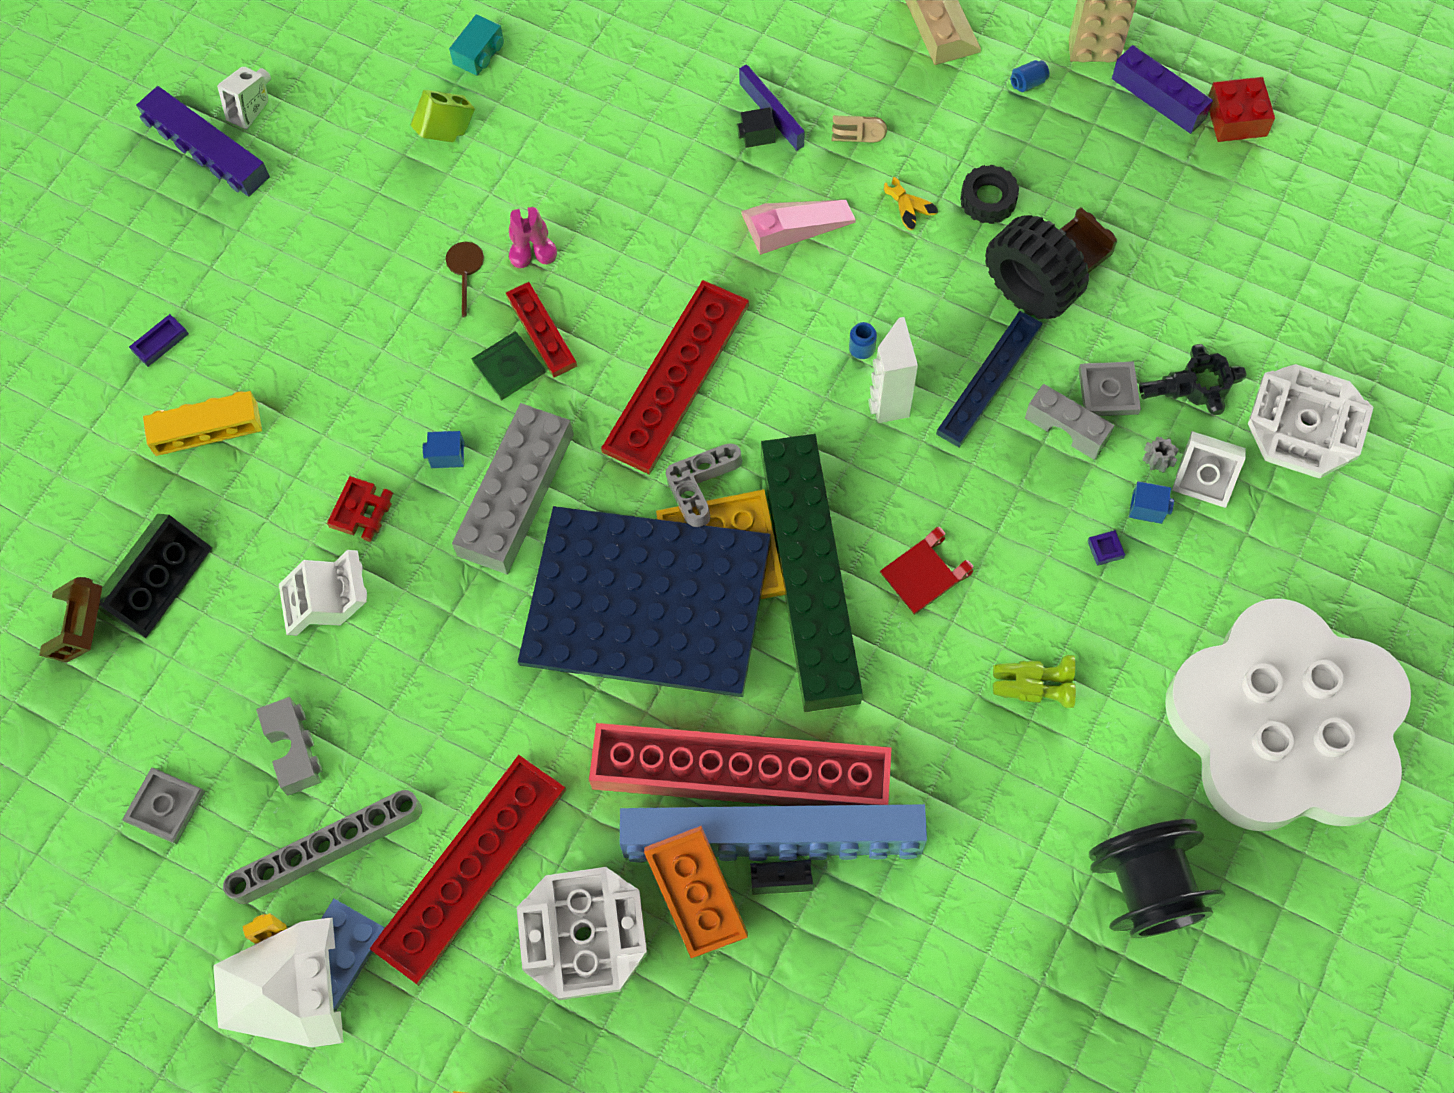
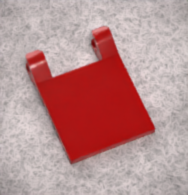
M936 527L923 540L880 570V574L914 615L973 573L974 567L968 560H965L955 570L951 571L932 549L945 540V532L941 527Z

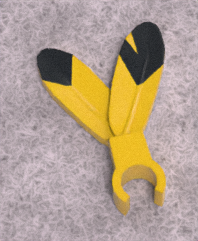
M896 177L892 179L894 188L884 183V192L891 195L898 202L902 222L908 230H914L916 225L914 211L925 215H936L938 213V209L933 203L906 194V190L900 185V181Z

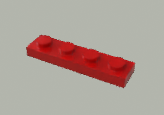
M530 282L506 292L508 301L553 378L577 367L575 358Z

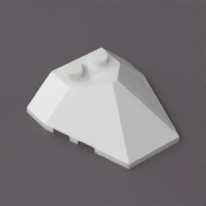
M333 918L299 922L213 965L218 1028L307 1047L344 1043L341 1011L334 1012L330 975L328 949H335Z

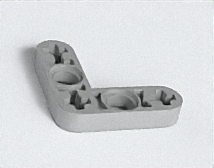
M721 445L675 462L666 469L668 485L686 523L694 527L707 525L710 521L708 504L698 483L739 468L742 464L741 450L737 445ZM700 464H711L706 470L697 469ZM686 491H692L695 493L690 498L681 497V495ZM696 506L697 511L700 515L696 516V514L693 513L692 508Z

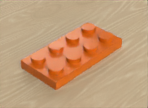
M702 826L644 847V854L690 958L748 938L747 929Z

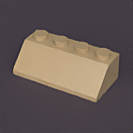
M905 0L934 65L981 52L979 43L958 0Z

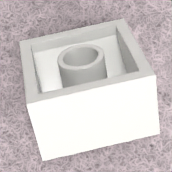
M1192 431L1183 453L1172 491L1226 508L1245 461L1246 448Z

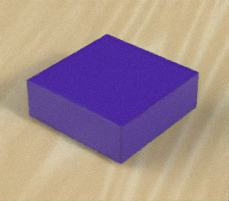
M1116 530L1089 537L1088 544L1097 566L1124 559L1125 553Z

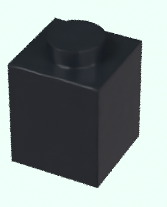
M770 107L741 112V123H737L739 139H744L746 148L775 143V124Z

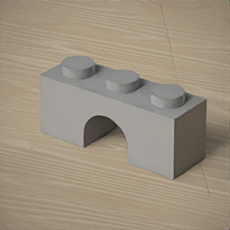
M1045 384L1041 386L1029 403L1025 416L1026 420L1046 432L1052 426L1063 429L1073 440L1071 446L1094 460L1108 442L1114 425Z
M290 697L256 709L263 734L271 743L283 739L291 740L289 752L284 757L272 761L279 786L288 796L320 784L321 781L318 773L322 772V767L318 757L312 755L310 747L314 746L310 731L304 730L302 721L306 720L301 704L296 705Z

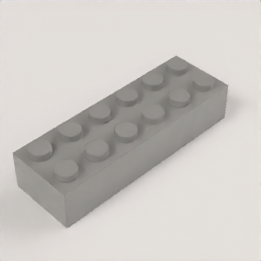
M520 403L452 542L457 557L508 575L574 434L570 420Z

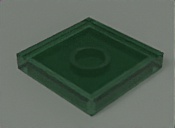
M516 331L471 358L475 367L501 401L546 373L543 365Z

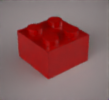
M1255 77L1213 82L1208 95L1213 100L1209 113L1217 142L1267 137L1275 120V115L1264 78Z

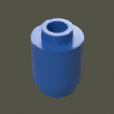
M1033 60L1013 69L1010 78L1011 84L1019 92L1030 90L1045 83V80L1049 78V68L1043 60Z
M861 322L851 329L849 351L855 358L867 359L875 352L877 333L871 324Z

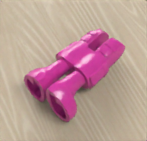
M527 207L528 218L524 219L521 216L520 209L512 210L508 232L513 243L509 250L511 264L517 268H524L530 264L532 257L530 241L533 243L535 256L541 264L547 265L555 261L557 249L555 244L547 238L549 234L547 225L541 218L539 210L535 207Z

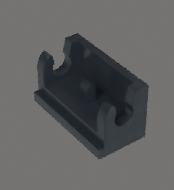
M811 859L750 863L752 895L806 892L813 889Z

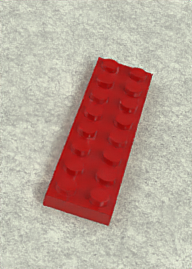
M701 281L602 445V453L650 475L749 307L748 299L707 281Z
M518 755L369 949L419 986L565 793L566 788Z

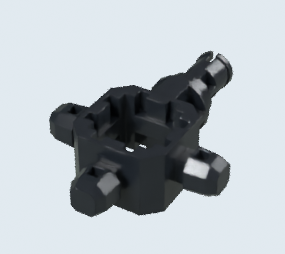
M1197 344L1191 348V359L1185 370L1170 372L1169 375L1163 376L1162 380L1139 383V392L1143 400L1160 395L1173 397L1174 399L1187 396L1188 401L1197 406L1206 404L1208 411L1214 416L1224 412L1225 397L1233 384L1245 380L1246 371L1242 366L1229 367L1226 357L1219 353L1209 355L1203 344ZM1206 369L1209 370V373L1214 372L1215 376H1219L1217 379L1219 385L1212 386L1209 390L1206 389V386L1201 387L1200 383L1196 384V374L1203 373Z

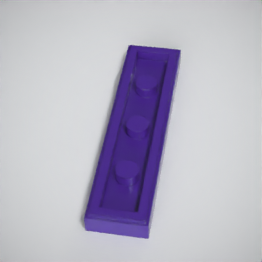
M747 64L739 68V84L760 109L771 108L775 126L796 151L803 148L804 129Z

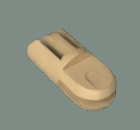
M833 115V123L835 124L832 125V141L875 143L880 142L886 136L887 126L881 118Z

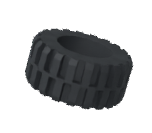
M1024 215L1013 219L987 246L985 263L986 267L989 268L988 273L990 277L995 281L994 284L998 289H1001L1007 300L1010 299L1015 307L1023 309L1030 316L1035 315L1039 319L1059 317L1087 289L1089 281L1088 266L1083 261L1084 256L1082 252L1078 251L1076 243L1072 239L1070 240L1062 229L1056 228L1055 224L1050 221H1044L1042 217Z

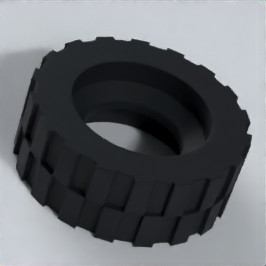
M982 165L979 168H974L971 173L966 175L962 185L960 200L964 212L970 215L973 220L980 221V223L994 224V222H1002L1003 219L1010 217L1011 212L1015 210L1019 195L1017 179L1012 176L1009 170L1006 171L1001 166ZM983 185H992L1001 190L1002 198L997 203H985L979 200L977 190Z

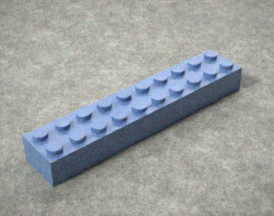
M925 804L620 808V847L624 858H629L630 862H646L647 858L644 854V847L702 826L714 856L719 857L720 861H735L737 857H749V860L764 861L767 860V856H779V859L784 861L796 860L797 856H809L811 860H825L827 856L839 855V859L853 860L857 858V855H869L870 859L875 860L886 859L887 855H899L901 859L917 858V854L923 853L927 842Z

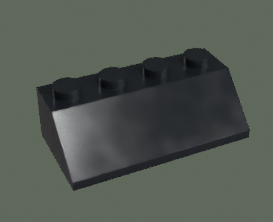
M157 514L102 587L98 610L124 627L147 638L211 551L212 547L169 514Z

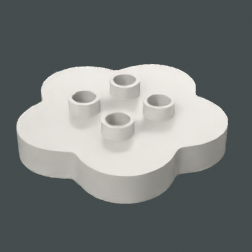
M1268 599L1253 604L1238 617L1228 631L1222 645L1205 648L1190 656L1181 665L1169 684L1165 700L1169 722L1177 736L1201 757L1202 782L1210 803L1222 817L1238 827L1252 831H1270L1284 827L1302 816L1333 826L1357 825L1369 820L1393 800L1399 789L1402 766L1393 735L1406 718L1411 702L1410 683L1404 669L1389 652L1376 644L1361 639L1336 636L1316 612L1303 604L1287 599Z

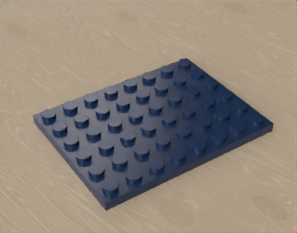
M553 506L518 657V664L526 667L743 697L771 543V534L705 525L694 527L688 523Z

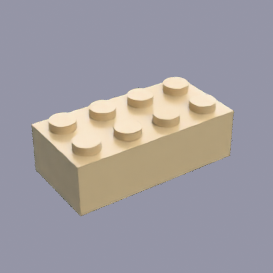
M1077 0L1069 33L1070 61L1116 62L1122 55L1137 0Z

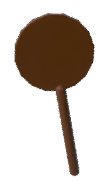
M464 241L453 245L448 250L445 258L450 271L457 275H462V317L467 316V275L477 272L484 262L482 249L473 242Z

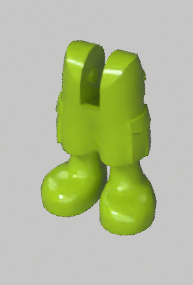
M1066 655L1058 666L1043 668V664L1040 661H1020L1019 663L993 665V677L1003 680L993 683V694L1004 698H1017L1023 702L1040 703L1044 697L1060 702L1065 708H1074L1076 687L1075 683H1073L1075 656ZM1042 681H1053L1062 684L1059 686H1046Z

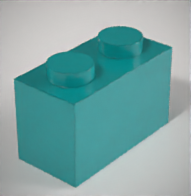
M476 14L449 48L453 65L478 76L482 69L489 65L490 59L496 51H499L503 46L504 38L501 25Z

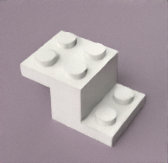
M347 550L335 562L303 560L279 583L286 635L297 636L309 624L340 626L367 602V590L364 587L362 578L363 567L359 561L357 550Z

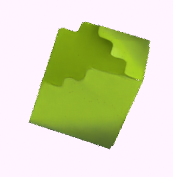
M423 90L410 125L422 138L453 143L457 136L464 135L475 108L465 96Z

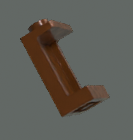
M1082 207L1076 210L1075 217L1061 228L1066 233V236L1076 243L1078 251L1082 252L1084 256L1083 261L1088 266V273L1114 252L1117 243L1114 234L1109 229H1105L1091 213L1086 212Z
M76 577L53 591L52 598L63 600L67 603L62 631L60 635L41 645L39 656L67 663L91 650L102 585L95 584L93 580L86 577Z

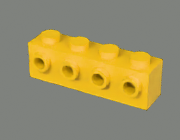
M240 391L231 396L210 398L205 402L184 404L179 408L167 411L159 410L150 415L143 416L146 442L155 456L262 431L258 403L251 391Z

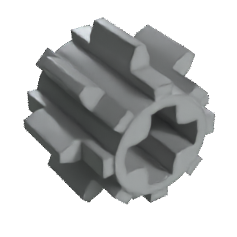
M1156 437L1152 443L1147 442L1144 448L1147 453H1145L1142 460L1150 465L1151 471L1156 469L1164 473L1169 466H1175L1177 459L1174 456L1177 455L1179 449L1172 445L1171 439L1165 440L1162 437Z

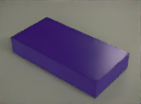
M169 314L131 344L129 348L149 367L189 333Z

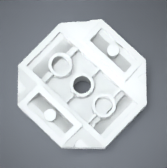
M607 867L546 875L528 897L517 906L522 970L558 1000L622 991L647 955L640 891ZM582 927H588L592 930L591 936L585 941L576 939V933Z

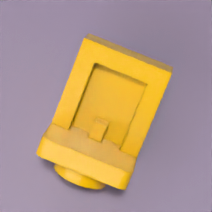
M271 913L257 916L253 919V922L242 926L245 937L254 944L287 929L286 924Z

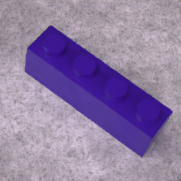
M1134 45L1116 61L1112 80L1188 133L1192 134L1206 120L1213 100Z

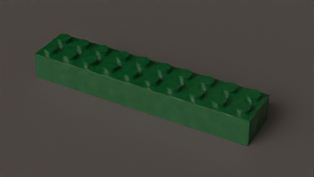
M816 434L761 441V458L776 548L784 582L785 601L804 712L861 704L863 692Z

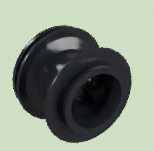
M1171 820L1141 827L1110 838L1089 851V858L1094 861L1090 866L1092 872L1099 874L1116 872L1129 910L1128 913L1110 923L1109 928L1111 930H1131L1129 932L1131 938H1145L1196 924L1213 915V910L1210 906L1220 902L1225 897V892L1222 890H1198L1185 851L1198 845L1204 838L1202 832L1195 831L1198 827L1195 820Z

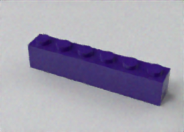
M156 86L136 104L141 113L139 117L147 127L151 128L153 126L165 140L171 139L181 152L190 153L199 165L209 167L210 171L218 179L224 178L234 191H241L249 197L270 178L264 162L161 87Z

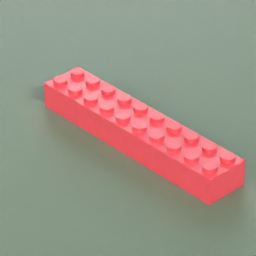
M596 723L589 782L592 790L779 806L888 805L892 747Z

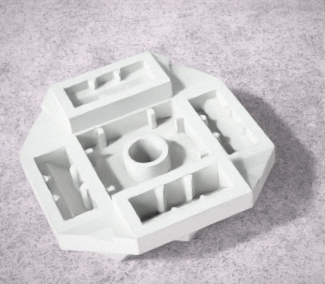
M1294 364L1277 371L1266 372L1263 375L1248 425L1265 461L1320 479L1358 459L1374 407L1367 400L1363 399L1350 381ZM1302 421L1307 422L1310 426L1305 425Z

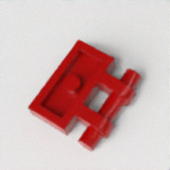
M349 476L327 521V525L329 528L353 536L358 527L365 528L361 538L371 542L374 534L379 533L382 526L380 522L384 513L388 512L392 505L390 500L394 493L388 489H383L380 497L374 495L377 489L375 484ZM369 505L375 507L370 518L364 516Z

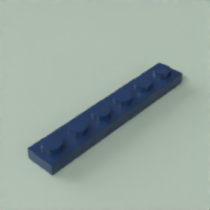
M1022 311L1018 312L937 429L936 435L960 448L1041 330L1042 322Z

